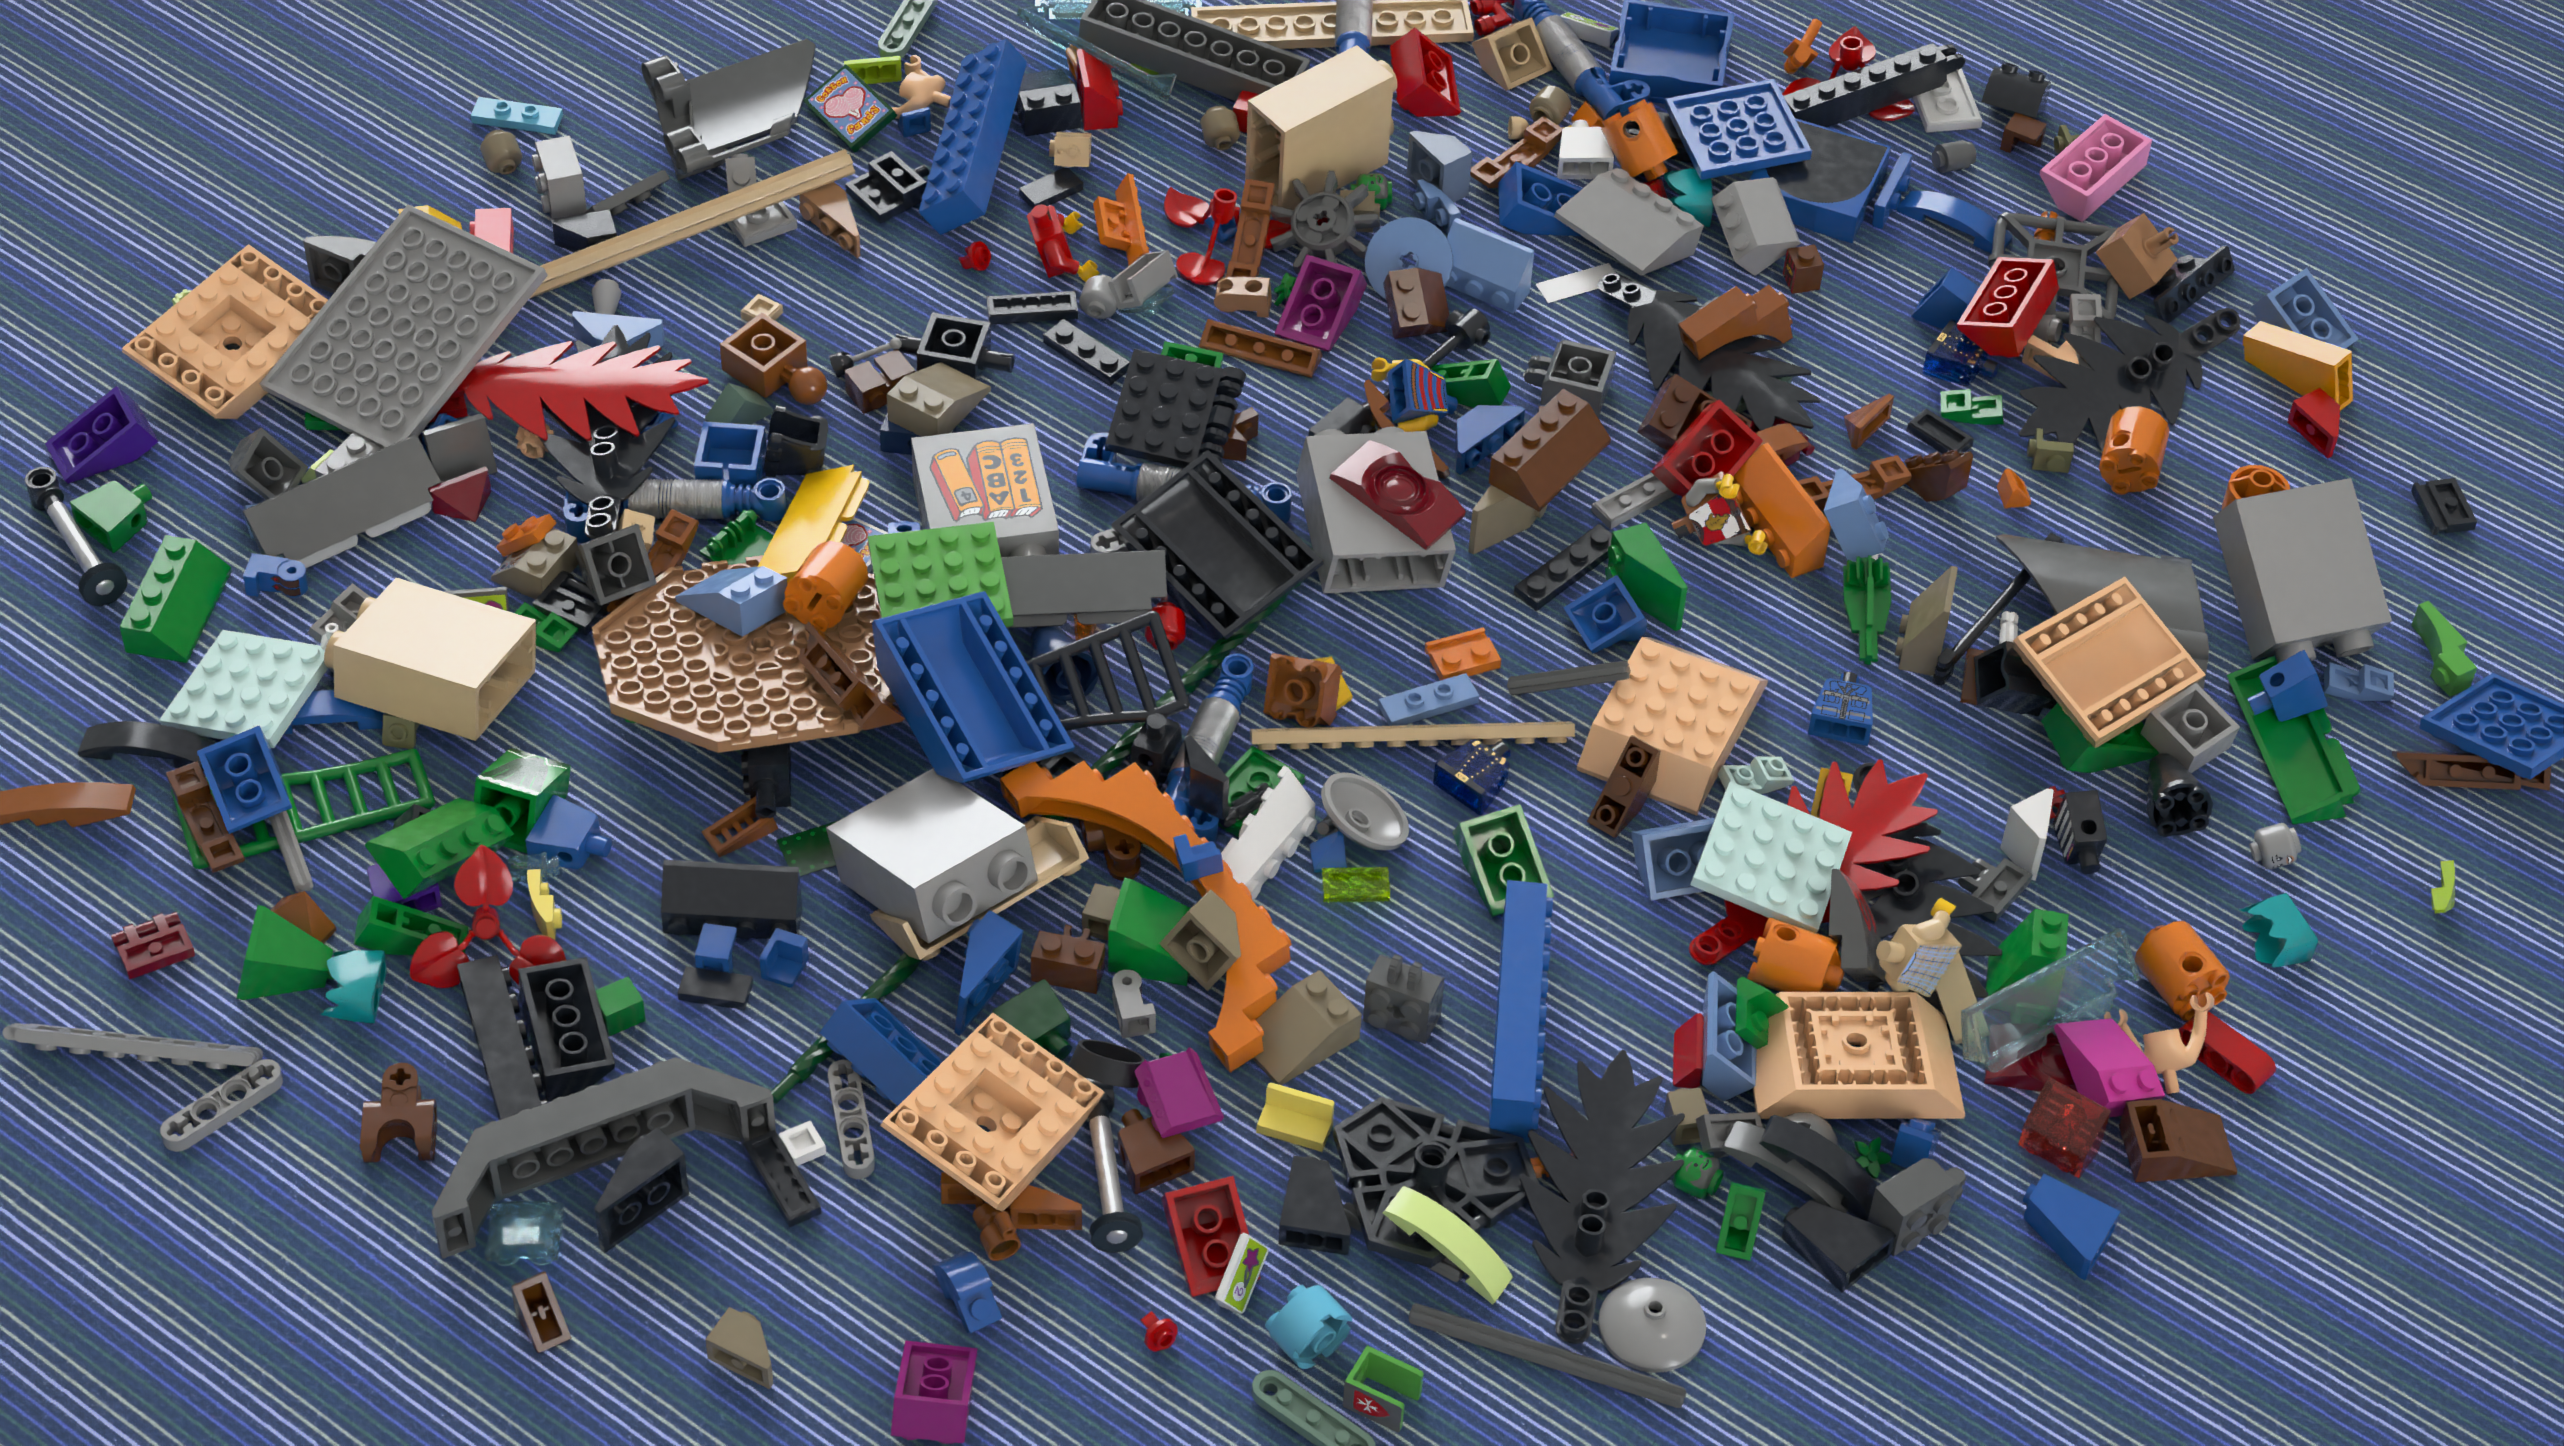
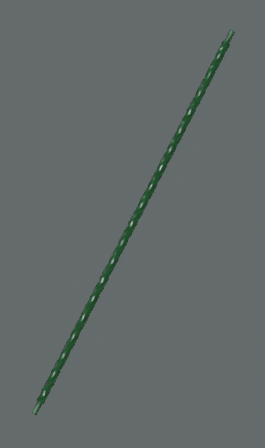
M1301 581L1298 585H1296V586H1295L1294 588H1292L1291 590L1297 588L1303 581ZM1290 591L1228 639H1219L1181 677L1188 697L1198 688L1202 679L1213 673L1221 665L1225 657L1229 656L1232 649L1243 643L1256 630L1261 620L1268 617L1287 598ZM1171 688L1156 701L1157 707L1175 700ZM1145 722L1133 724L1118 742L1110 747L1090 768L1092 770L1096 768L1104 780H1106L1112 769L1122 764L1131 755L1133 741ZM1057 815L1041 816L1063 822L1068 818ZM904 953L891 968L865 991L860 999L876 998L882 1004L886 996L895 991L917 969L922 959L919 960ZM824 1036L817 1039L795 1061L787 1072L788 1074L771 1090L774 1104H777L797 1083L802 1084L815 1071L818 1064L834 1052L827 1045L828 1040Z

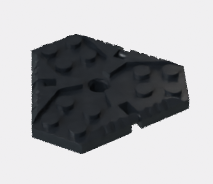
M1379 1097L1334 1126L1333 1138L1339 1158H1341L1348 1187L1353 1189L1352 1200L1358 1214L1367 1250L1428 1268H1432L1446 1258L1445 1255L1416 1231L1409 1236L1383 1214L1384 1210L1403 1186L1437 1202L1465 1222L1478 1235H1480L1482 1228L1492 1227L1497 1221H1501L1506 1215H1510L1515 1209L1526 1204L1528 1201L1519 1180L1520 1175L1525 1174L1537 1183L1538 1180L1523 1137L1458 1119L1456 1126L1444 1123L1445 1115L1384 1097Z

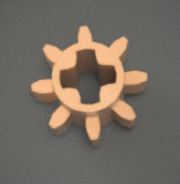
M546 424L547 433L553 435L554 431L550 430ZM518 428L515 437L519 440L517 449H520L529 458H543L545 451L548 452L541 440L524 428Z

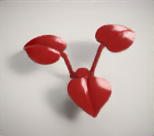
M1856 26L1842 34L1830 46L1829 58L1835 62V66L1829 80L1836 77L1840 66L1845 70L1853 71L1858 67L1860 69L1864 68L1865 64L1875 58L1876 49L1874 45L1861 34ZM1808 77L1797 79L1787 86L1782 95L1785 96L1819 84L1821 81ZM1909 99L1868 114L1877 120L1893 121L1911 115L1915 112V107Z
M1172 187L1168 189L1164 201V212L1170 222L1181 227L1190 228L1197 223L1204 224L1205 220L1210 216L1215 221L1205 257L1201 254L1190 252L1182 254L1177 259L1176 270L1184 279L1199 285H1212L1223 278L1225 274L1224 263L1210 258L1219 225L1229 223L1234 216L1236 227H1238L1240 208L1235 207L1237 194L1234 191L1226 188L1217 189L1209 205L1199 198L1180 193ZM1270 219L1265 248H1273L1270 239L1291 231V225Z
M480 845L459 868L454 882L456 894L462 902L473 907L482 905L473 914L472 929L468 931V935L460 945H458L455 936L447 931L433 933L424 939L412 957L410 977L413 981L437 988H449L458 985L460 979L457 964L470 962L469 957L462 950L469 945L475 936L484 940L498 936L511 954L516 956L509 966V973L518 985V969L567 960L559 943L546 935L528 937L522 942L520 951L513 946L504 934V930L500 928L498 912L494 908L489 907V904L500 906L508 902L513 891L512 876L503 860L494 851L485 845Z

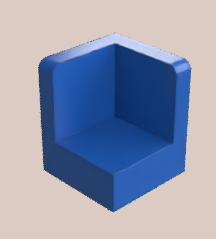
M1186 834L1173 837L1176 858L1185 882L1224 871L1220 849L1216 848L1213 841L1190 847Z
M703 924L695 952L696 968L728 973L733 972L732 949L737 935L735 927Z
M776 928L759 959L761 979L789 988L793 987L809 959L807 937Z

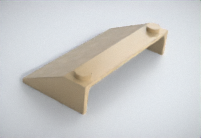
M1035 816L1023 824L1026 827L1038 881L1020 892L1013 894L930 943L917 936L906 920L889 916L880 909L871 913L870 916L908 956L919 960L922 959L923 961L929 960L941 952L940 948L968 932L974 920L977 918L981 920L989 910L998 914L1059 876H1069L1081 869L1080 864L1090 858L1072 823Z

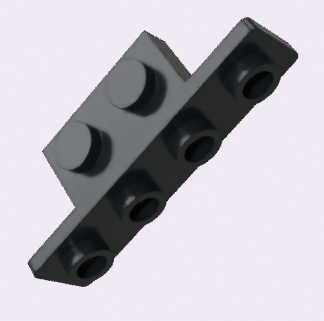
M2221 246L2207 258H2195L2192 255L2178 258L2176 263L2172 265L2157 284L2149 288L2151 295H2159L2154 299L2158 319L2170 323L2235 271L2228 246Z

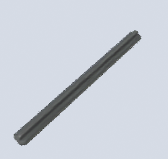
M1415 1303L1409 1313V1322L1411 1324L1676 1408L1682 1407L1686 1397V1389L1684 1387L1425 1305Z

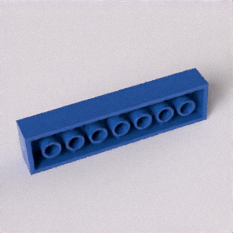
M1007 39L998 43H991L984 50L975 54L971 53L961 61L960 71L955 81L956 85L950 99L947 116L944 119V126L939 137L938 147L933 157V164L928 175V181L919 209V213L940 235L977 219L986 213L1027 64L1025 58Z
M1507 880L1502 921L1488 1128L1523 1137L1524 1142L1529 1143L1528 1132L1531 1129H1538L1542 1097L1541 1081L1544 1064L1542 1053H1544L1545 1044L1544 1026L1547 1005L1545 1004L1548 992L1547 971L1549 970L1550 960L1549 945L1544 944H1550L1552 924H1550V918L1552 917L1553 898L1547 897L1548 884Z

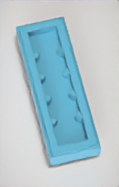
M478 97L471 113V122L474 124L555 135L562 120L563 112L562 108Z

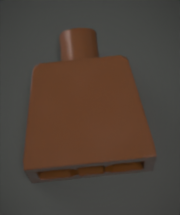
M1138 1109L1129 1110L1122 1116L1121 1122L1124 1128L1118 1132V1152L1135 1195L1192 1172L1195 1168V1149L1181 1133L1162 1138L1151 1123L1152 1116L1144 1119Z

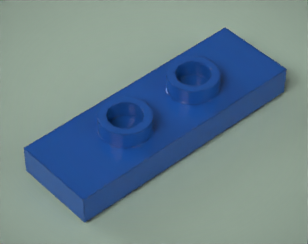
M1903 152L1898 158L1874 204L1873 227L1883 229L1892 210L1898 209L1901 192L1906 193L1909 187L1912 154Z

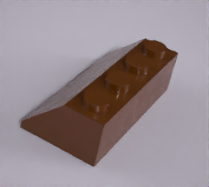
M1562 389L1491 457L1488 483L1540 512L1610 444L1611 438L1590 404Z

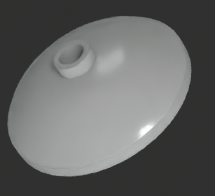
M1345 772L1331 775L1324 783L1321 797L1326 814L1337 829L1347 838L1374 850H1393L1400 847L1407 839L1409 834L1407 817L1397 801L1382 787L1365 777Z
M1638 1278L1619 1285L1608 1294L1600 1309L1598 1327L1605 1347L1617 1360L1633 1369L1659 1373L1678 1369L1689 1363L1698 1354L1705 1339L1706 1319L1698 1301L1683 1287L1664 1279ZM1650 1310H1657L1659 1313H1653Z

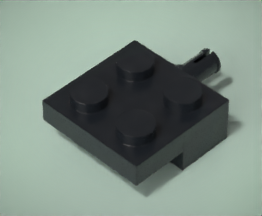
M891 151L869 162V172L845 184L846 193L881 224L922 202V195L927 184L923 178L930 173L925 164L914 170L911 169Z

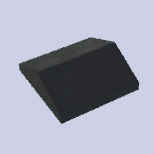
M1191 735L1186 736L1184 745V779L1189 805L1223 820L1228 817L1229 778Z

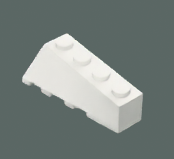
M1283 766L1277 774L1280 782L1273 790L1268 787L1262 795L1261 800L1263 802L1256 816L1249 813L1244 820L1239 832V839L1237 840L1232 837L1221 853L1222 860L1228 864L1233 873V878L1238 884L1242 882L1247 886L1252 895V900L1258 896L1263 883L1268 878L1272 879L1276 875L1283 860L1286 857L1290 858L1295 853L1303 837H1308L1312 834L1317 824L1315 819L1316 804L1292 771L1286 766Z

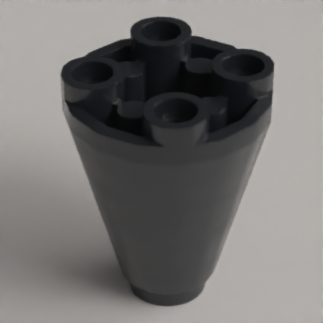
M2161 753L2153 757L2148 769L2147 814L2151 825L2163 837L2184 835L2205 829L2209 824L2208 818L2213 807L2208 789L2172 755Z

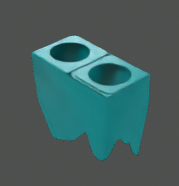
M1695 168L1665 173L1664 179L1669 187L1680 195L1669 199L1672 204L1679 207L1683 212L1693 215L1694 219L1703 224L1704 227H1710L1714 207L1711 199L1713 197L1711 178L1701 180Z
M2287 893L2270 897L2239 909L2242 912L2254 915L2244 922L2242 927L2245 931L2260 933L2255 943L2257 961L2270 963L2273 968L2311 961L2318 938Z
M351 950L334 952V957L327 960V966L331 977L338 982V988L326 992V998L338 1004V1006L329 1007L320 1015L353 1022L375 1023L381 999L380 996L382 995L387 974L384 951Z

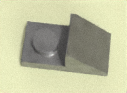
M1758 1112L1704 1114L1696 1118L1703 1152H1714L1716 1158L1730 1156L1721 1148L1735 1121H1741L1763 1128Z

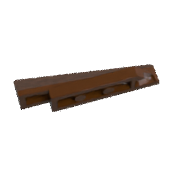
M810 622L805 625V630L810 635L807 648L800 649L799 660L839 707L845 711H848L850 708L860 728L869 730L905 720L904 716L824 632Z
M2392 751V756L2422 786L2520 790L2521 785L2550 790L2551 766L2532 779L2519 777L2502 766L2491 764L2486 759L2473 753Z

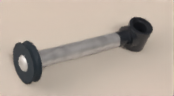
M49 467L32 469L25 476L31 504L37 510L47 511L83 569L84 574L79 581V592L85 602L92 606H103L116 601L125 592L127 587L125 573L120 566L114 563L100 562L63 503L64 494L59 487L56 472Z
M1085 1077L1105 1092L1088 1116L1103 1216L1097 1218L1090 1226V1240L1092 1245L1100 1251L1118 1253L1135 1247L1142 1240V1223L1137 1216L1124 1212L1109 1117L1115 1105L1113 1086Z

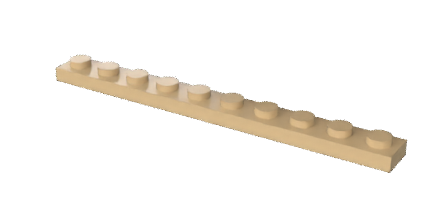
M1571 721L1250 729L1251 744H1258L1259 750L1277 749V744L1290 743V749H1309V743H1322V748H1342V742H1354V747L1368 748L1374 747V741H1387V747L1406 746V741L1419 740V746H1437L1438 740H1451V745H1470V739H1483V744L1495 745L1498 741L1502 742V738H1515L1516 744L1535 743V738L1547 737V743L1567 742V737H1575V724Z

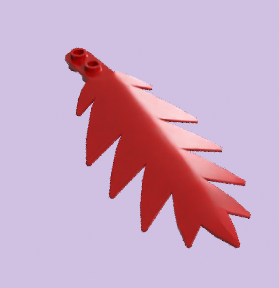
M567 341L507 359L512 355L509 351L486 358L474 366L449 398H458L465 393L474 408L488 420H492L493 414L489 398L498 409L522 428L542 440H547L548 435L542 399L549 409L568 427L585 440L591 441L592 436L585 400L615 425L637 437L640 435L626 397L655 411L679 415L680 412L670 395L706 385L709 381L707 378L678 372L692 363L690 359L640 366L661 350L660 346L634 351L599 363L617 346L615 342H610L557 361L574 345L572 341Z
M1878 759L1866 775L1852 808L1838 763L1832 762L1824 786L1819 819L1852 832L1839 870L1850 878L1860 891L1896 887L1899 884V880L1856 864L1898 860L1929 852V846L1885 836L1917 826L1937 815V809L1912 806L1920 795L1928 774L1913 775L1888 784L1883 760ZM1792 786L1787 805L1810 814L1798 788ZM1830 898L1821 923H1828L1830 920ZM1724 899L1728 916L1694 938L1689 945V953L1698 963L1713 965L1751 939L1757 941L1759 937L1766 938L1763 936L1768 917Z

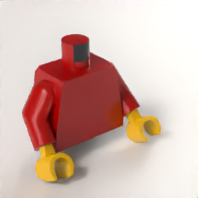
M1041 204L1035 206L1028 213L1027 219L1048 278L1065 272L1072 275L1078 273L1079 277L1086 282L1090 277L1098 275L1100 273L1096 270L1098 266L1093 261L1088 260L1083 266H1080L1079 261L1073 259L1064 233L1065 230L1068 234H1073L1084 226V224L1077 221L1081 217L1080 214L1073 211L1064 218L1062 214L1056 212L1054 206Z

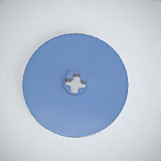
M1413 217L1396 219L1381 227L1370 240L1365 254V271L1374 290L1384 299H1386L1383 282L1388 272L1405 269L1402 259L1403 257L1409 258L1410 254L1413 255L1416 264L1415 266L1409 265L1407 269L1422 268L1441 273L1444 287L1446 286L1453 268V254L1445 235L1432 223Z

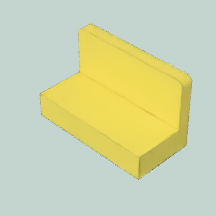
M1270 1082L1266 1088V1103L1258 1120L1256 1133L1322 1152L1333 1126L1335 1102Z

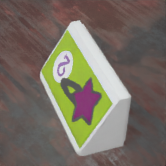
M1569 12L1561 15L1579 39L1609 48L1618 35L1619 28Z
M1246 1233L1240 1234L1215 1296L1219 1306L1239 1314L1245 1312L1268 1255V1248Z

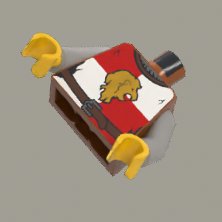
M1720 472L1712 478L1698 479L1687 495L1681 500L1687 515L1671 523L1678 538L1681 539L1696 531L1701 543L1705 546L1711 544L1748 546L1751 553L1762 555L1768 546L1766 542H1763L1766 535L1762 530H1756L1753 535L1750 534L1751 528L1736 499L1740 485L1732 484L1733 476L1730 474L1724 475L1723 472Z

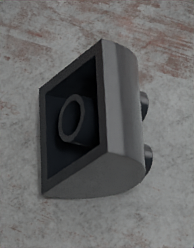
M2002 62L2001 67L1995 66L1986 85L1982 103L2034 118L2044 112L2051 82L2045 80V73L2029 70L2028 75L2017 72L2019 66L2007 62Z

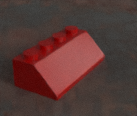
M1998 257L1958 321L1957 329L1990 355L2007 358L2019 357L2059 290L2054 260Z

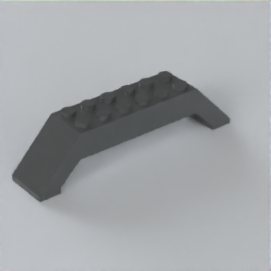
M675 1057L667 1061L656 1062L650 1067L633 1073H625L611 1081L589 1086L585 1090L569 1096L558 1097L541 1106L522 1110L510 1117L488 1122L484 1126L474 1129L431 1211L442 1259L476 1247L475 1236L497 1201L624 1156L629 1147L640 1136L647 1135L656 1128H659L669 1139L696 1129L741 1142L742 1146L747 1141L773 1130L776 1131L773 1095L770 1089Z

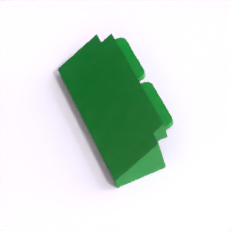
M2275 656L2228 674L2229 683L2292 824L2345 818L2346 814L2342 805L2354 803L2352 797L2359 794L2360 786L2339 740L2335 738L2326 740L2324 736L2332 730V725L2324 708L2283 722L2278 721L2272 708L2254 715L2247 698L2264 691L2259 676L2278 664Z

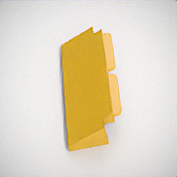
M854 465L806 474L757 567L765 566L785 576L788 583L797 574L801 564L818 544L827 541L842 542L847 532V525L842 522L851 521L855 517L869 489L870 482L868 479L862 478V471L854 472Z

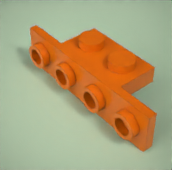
M1130 173L1126 174L1115 191L1117 201L1098 196L1093 203L1100 244L1109 248L1126 251L1128 265H1131L1142 255L1149 253V247L1146 244L1145 227L1142 223L1141 207L1138 202V189L1135 186L1134 175Z

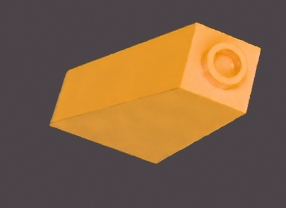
M2262 321L2243 335L2245 361L2290 389L2304 396L2321 388L2340 405V411L2353 401L2352 351Z

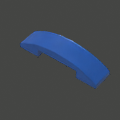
M1910 191L1899 204L1896 212L1921 223L1927 216L1974 236L1973 246L1992 254L1994 228L1997 221L1974 205L1946 194L1931 191ZM2006 230L2004 250L2013 238L2008 230Z
M334 690L313 691L284 734H293V725L356 721L358 722L359 730L383 728L384 713L335 698Z

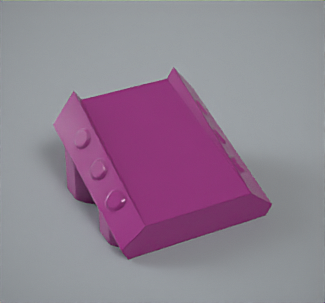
M1189 1047L1184 1052L1149 1062L1144 1060L1134 1071L1139 1082L1137 1098L1141 1105L1149 1107L1152 1113L1151 1123L1162 1138L1223 1120L1224 1115L1199 1056L1192 1048Z

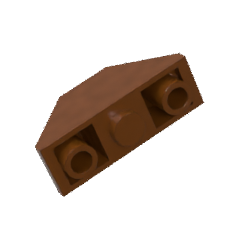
M1954 449L1942 455L1939 452H1934L1923 458L1921 454L1914 455L1904 461L1905 466L1912 475L1911 480L1905 484L1926 502L1945 500L1967 487L1973 454L1971 451L1958 453L1957 449Z
M1631 735L1587 822L1612 837H1617L1642 809L1657 778L1661 751Z

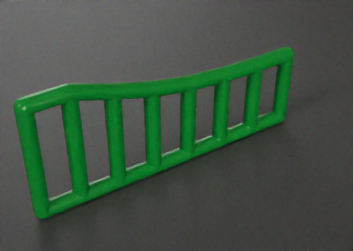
M414 748L339 766L281 774L292 808L286 811L298 843L400 817L413 804L426 809H431L436 804L419 751ZM409 763L420 798L401 803L389 768ZM376 771L388 806L368 811L357 775ZM344 778L355 815L336 820L324 781ZM311 785L323 824L307 828L302 827L290 786ZM171 789L192 865L195 869L208 868L188 829ZM265 819L252 824L257 841L239 845L244 858L280 849L276 836H269Z

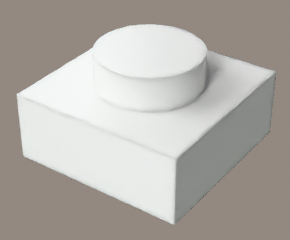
M811 1121L779 1133V1138L796 1166L826 1154V1146Z

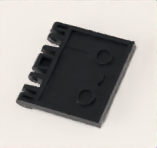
M1134 349L1106 439L1105 451L1185 468L1206 451H1210L1222 463L1221 458L1224 456L1225 451L1220 445H1225L1228 442V434L1231 432L1235 418L1234 411L1238 407L1237 401L1234 398H1238L1242 393L1241 388L1244 386L1246 373L1239 368L1230 366L1222 369Z

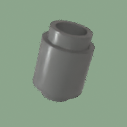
M1964 140L1937 145L1932 153V163L1941 173L1969 168L1976 161L1974 145Z

